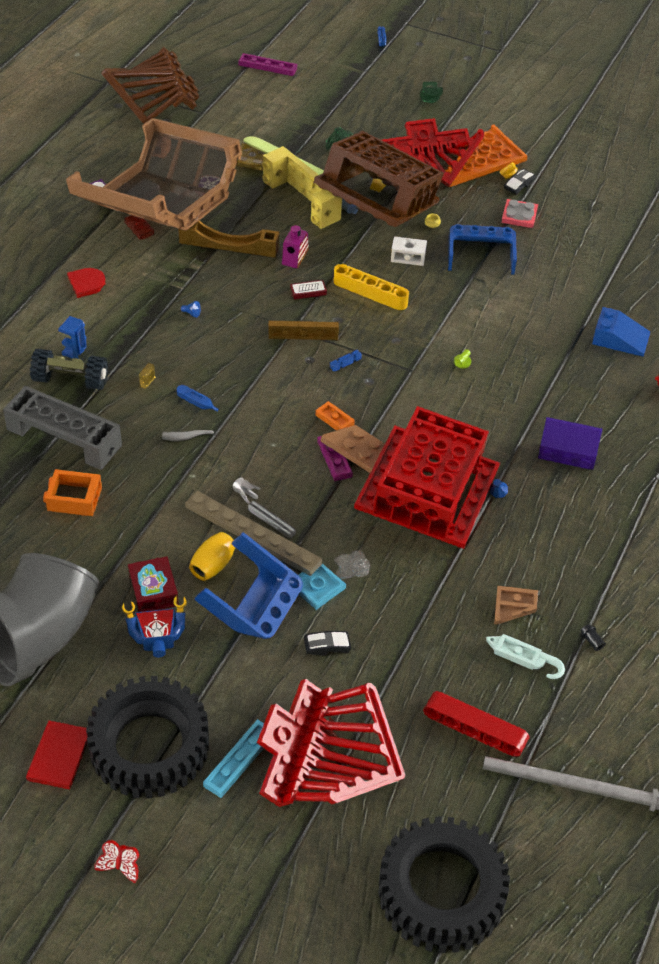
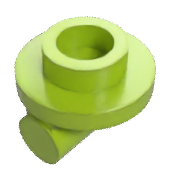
M465 349L462 354L455 356L454 364L458 368H468L471 365V358L469 357L471 352L468 349Z

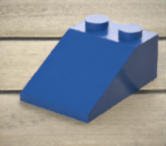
M602 307L592 344L644 357L650 331L621 311Z

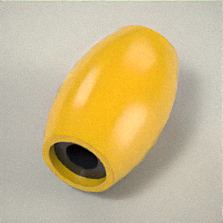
M219 532L204 541L192 557L189 565L191 573L199 580L206 581L222 571L230 561L235 547L231 544L233 541L232 537L224 532Z

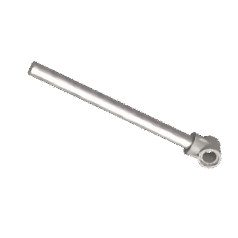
M485 756L484 770L649 806V811L653 812L659 810V792L655 788H653L652 792Z

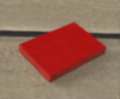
M48 720L26 775L27 781L70 790L88 743L86 728Z

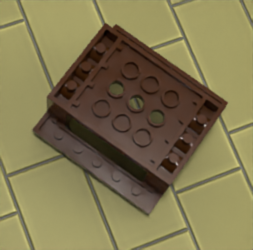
M361 131L332 144L324 172L316 176L313 183L317 184L321 189L332 192L334 196L345 199L347 203L358 206L360 210L373 214L375 218L386 221L388 225L397 227L438 204L440 198L435 195L444 173ZM363 172H367L371 178L380 179L383 184L395 187L398 193L392 209L389 210L341 183Z

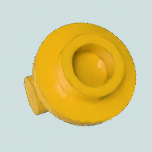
M512 162L500 170V174L505 179H510L518 169Z

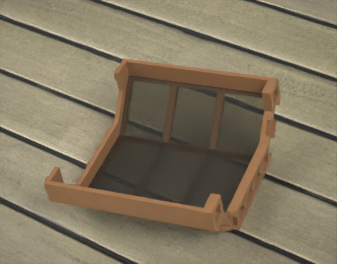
M152 118L142 125L146 140L139 161L108 184L99 187L82 182L80 172L78 171L66 178L70 194L106 208L186 231L228 198L230 192L227 190L230 182L234 180L237 171L235 166L237 160L241 159L242 152L239 139Z

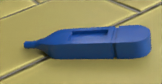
M185 385L177 387L178 397L204 410H219L203 394Z

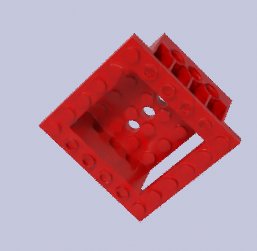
M417 406L406 429L394 425L355 502L354 509L464 549L500 466L499 462L483 457L489 431ZM430 459L437 460L438 462H432ZM424 472H429V473H431L432 475H431V476H427V475H424L423 473H424ZM471 473L476 474L457 520L453 524L458 502Z

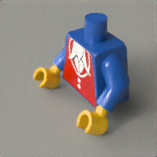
M177 596L174 598V605L177 607L176 612L175 608L136 612L135 616H133L134 603L131 602V611H126L123 603L122 611L124 614H127L125 620L129 635L137 644H142L145 651L153 650L154 657L160 658L165 656V649L173 648L174 641L180 638L185 629V612H183V608L187 605L185 597L182 605H177Z

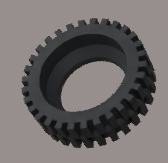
M145 676L139 677V683H134L132 678L127 680L126 687H123L122 683L117 684L115 693L109 689L106 692L107 699L100 697L97 701L98 707L93 706L91 710L92 716H89L88 727L86 728L92 765L95 767V772L98 776L101 775L102 781L105 784L110 782L111 789L116 791L120 786L121 794L126 796L131 790L135 798H140L141 792H145L146 798H152V792L158 791V796L162 797L165 796V789L169 788L172 794L177 791L176 785L178 783L182 788L188 785L187 777L193 780L196 777V770L201 771L203 768V761H206L208 757L207 751H209L207 713L204 711L202 701L198 702V696L195 693L190 694V688L186 685L181 690L180 682L175 680L170 685V680L166 677H163L162 682H158L157 676H151V681L146 682ZM157 716L165 718L176 725L182 735L181 749L171 757L156 763L139 764L127 761L119 756L116 749L117 739L123 728L141 717Z
M442 816L435 817L432 824H430L429 818L422 819L421 827L415 821L410 824L409 831L404 827L400 830L399 837L395 835L392 838L391 846H387L385 856L382 857L378 894L379 898H381V909H385V918L387 921L393 919L392 928L395 932L402 928L401 937L407 941L410 936L414 937L412 945L418 948L421 941L425 942V950L431 952L433 945L439 946V953H446L447 946H451L452 953L459 952L461 944L467 950L472 948L473 940L477 945L483 942L484 935L489 937L493 932V928L498 926L509 892L510 875H507L509 868L507 863L503 864L505 858L503 852L497 853L498 844L495 841L488 844L490 835L484 832L479 836V827L474 824L471 830L466 828L467 821L461 820L460 825L454 824L455 818L448 817L447 823H442ZM435 851L450 852L465 858L479 872L480 887L477 894L468 904L456 909L444 910L426 904L415 894L409 880V870L415 858Z

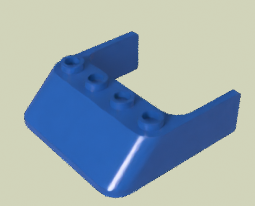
M460 224L450 228L448 236V271H452L453 241L464 240L509 243L511 275H515L517 262L516 232L512 228Z
M242 532L231 544L257 565L259 573L237 609L234 610L207 588L196 595L194 600L234 631L268 639L279 628L302 590L303 582L295 572Z

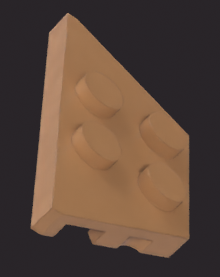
M357 425L324 434L320 440L369 473L385 443Z

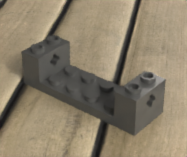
M24 386L3 409L7 430L23 436L33 426L78 445L84 450L85 463L100 470L104 468L122 446L119 424L27 386Z

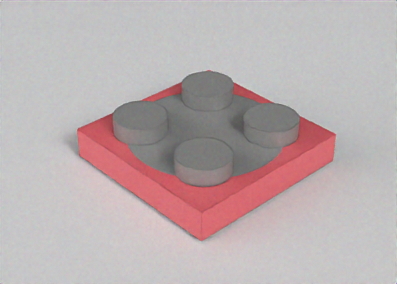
M507 199L501 223L533 228L538 204Z

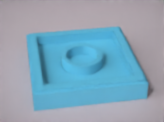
M324 564L311 576L304 572L298 575L303 582L299 595L316 610L346 589V583Z

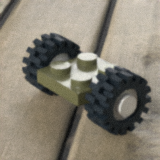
M38 348L35 349L31 357L30 376L32 381L47 383L50 381L51 373L54 370L57 373L85 376L86 387L90 389L102 390L106 384L108 361L105 357L90 356L86 364L83 360L72 358V361L65 360L61 356H54L53 358L51 350Z

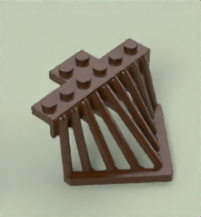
M165 47L130 70L127 68H105L101 72L104 78L144 124L150 119L156 118L172 104L176 108L183 102L193 110L196 107L195 101L199 98L198 89L194 85L193 78L184 74L180 68L181 64L177 61V55L173 51L169 52ZM115 77L117 79H119L120 77L122 79H124L125 77L127 79H130L131 77H157L153 79L125 82L122 84H120L115 79ZM162 84L131 96L124 90L127 88ZM166 91V93L142 107L135 103L137 99ZM168 99L150 115H145V111Z

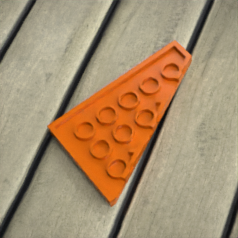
M491 125V128L484 132V138L449 187L502 170L512 162L515 165L527 161V155L498 127ZM449 166L448 169L445 171L451 173L453 170L452 167Z

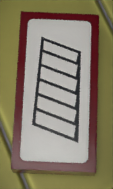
M324 280L290 284L293 299L327 295Z

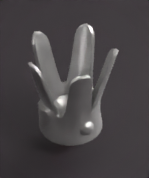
M238 478L234 481L233 490L238 492L247 504H250L246 494L254 499H258V495L251 489L260 490L261 488L250 484L243 478Z

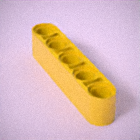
M338 264L334 267V284L336 286L397 310H405L408 307L409 291L406 288L345 264Z

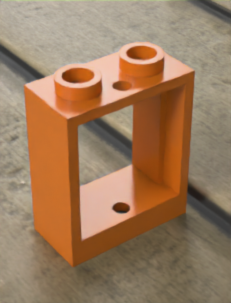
M55 469L53 477L49 478L48 491H45L43 496V502L46 503L47 511L93 516L102 490L101 475ZM59 485L88 488L85 499L56 496Z

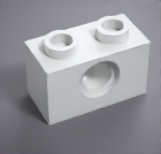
M394 237L391 262L424 266L427 240Z

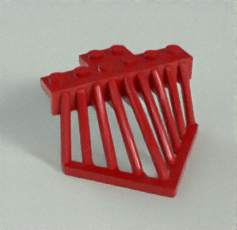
M435 118L406 122L407 136L382 139V141L443 172L441 183L449 187L485 135L484 131L479 129L476 134L469 137L467 128L438 132ZM444 152L460 156L461 159L459 162L452 160ZM435 153L452 167L453 171L451 173L444 170L436 159Z
M307 679L300 681L289 712L277 704L271 705L257 741L258 745L273 754L259 794L278 807L292 804L294 801L329 802L332 805L404 779L405 773L377 689L374 685L366 683L331 694L332 688L329 687L321 690ZM365 694L367 700L365 703L335 707L327 706L328 704ZM367 711L371 713L374 723L330 722L323 717ZM322 730L374 732L378 734L381 744L377 745L327 735ZM319 743L381 754L386 757L388 766L332 752ZM317 757L324 758V759H328V760L335 761V762H339V763L346 764V765L353 766V767H357V768H352V767H348V766H344V765H339V764H335V763H331V762L322 761V760L318 759ZM310 767H312V768H317V769H321V770H325V771H330V772H334V773H338V774H332V773H326V772L313 771ZM304 778L312 779V780H318V781H324V782L306 781ZM298 789L330 792H299Z

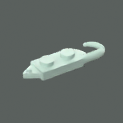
M505 634L502 636L486 637V641L493 648L494 654L532 670L540 669L545 663L557 667L558 672L556 674H547V678L558 679L565 672L562 661L541 652V649Z

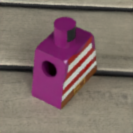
M294 225L291 227L283 243L282 265L297 269L309 250L308 233L301 230L300 226Z

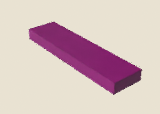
M245 53L238 60L239 66L293 76L297 70V64Z

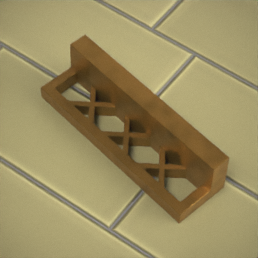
M269 321V339L338 340V322Z

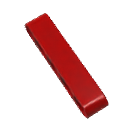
M439 691L433 692L423 709L424 714L428 718L513 757L521 755L529 740V734L524 729Z

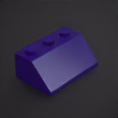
M546 417L538 458L593 470L602 428Z

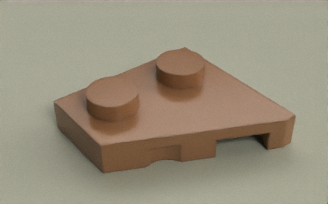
M497 586L494 624L498 625L535 613L537 611L538 590Z

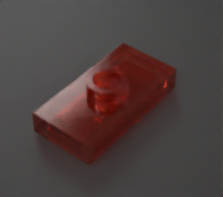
M133 215L124 218L125 224L140 240L155 235L154 229L145 219Z

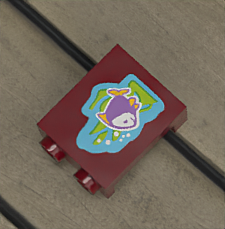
M168 556L128 564L129 578L131 579L138 612L176 607L174 605V598L176 596L177 605H179L178 592Z

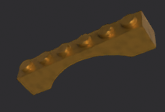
M200 220L186 231L178 229L179 243L275 258L279 249L278 231L263 229L249 235H230L216 231L203 224Z

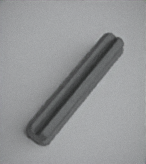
M252 501L248 505V511L287 538L291 539L295 536V528L256 501Z

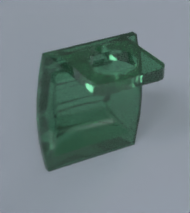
M423 82L422 89L420 90L421 100L428 103L437 102L443 94V87H437V82Z
M339 127L335 128L326 140V149L329 150L334 142L352 136L354 133Z

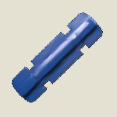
M379 26L377 28L379 46L385 47L387 42L385 27Z
M355 350L351 354L348 353L337 360L331 361L330 369L337 371L340 367L344 368L354 363V361L360 360L361 352Z

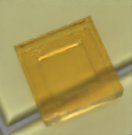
M148 363L139 373L140 387L146 389L155 379V367L153 364Z

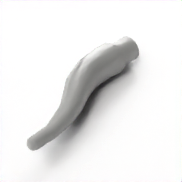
M214 431L163 432L162 439L184 441L199 435L213 434Z

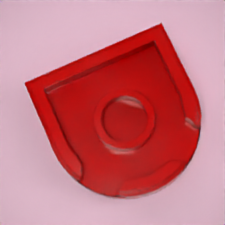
M84 268L67 273L77 298L96 294L106 284L104 273L95 268Z

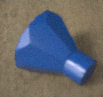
M194 301L189 305H182L181 311L197 318L200 315L201 307L199 302Z
M495 479L490 487V494L495 498H503L508 493V486L505 482Z

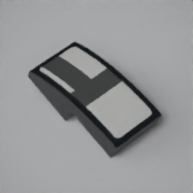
M523 168L504 184V189L518 195L524 187L527 188L532 183L536 175Z
M321 631L304 635L307 654L326 656L329 651L349 653L351 650L348 631Z

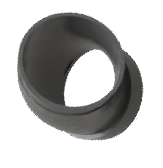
M27 553L20 557L19 566L16 568L13 578L0 592L1 685L12 686L32 676L36 668L50 660L71 640L83 623L94 600L95 591L99 585V580L95 575L74 563L45 554Z

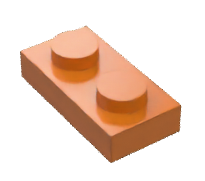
M329 401L315 412L318 418L336 431L355 425L353 418Z

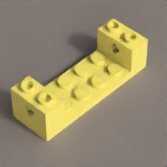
M284 146L263 155L262 178L265 184L273 189L288 182L311 201V221L320 229L341 220L342 198L334 196L332 192L321 189L317 184L313 183L315 177L318 176L315 171Z

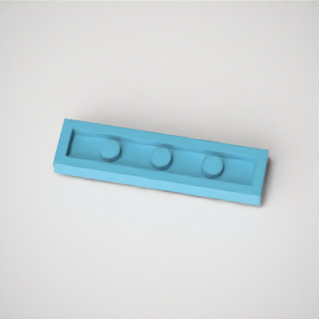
M258 719L203 781V787L220 798L224 796L264 749L257 744L264 725L263 722Z

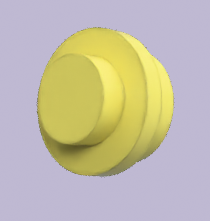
M431 213L425 218V225L430 228H436L441 224L440 217L437 214Z

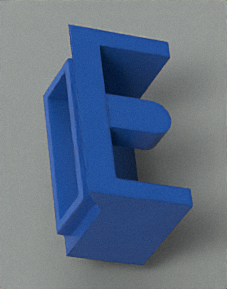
M69 316L58 328L59 332L71 336V339L64 338L62 344L66 346L62 351V355L79 359L78 356L87 348L83 320Z

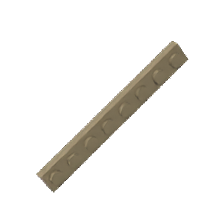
M199 491L194 493L185 502L187 509L236 536L244 532L273 556L309 576L322 565V558Z

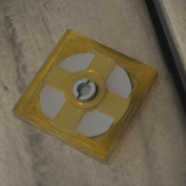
M242 143L240 146L242 156L240 160H237L236 166L263 171V155L266 153L246 143Z

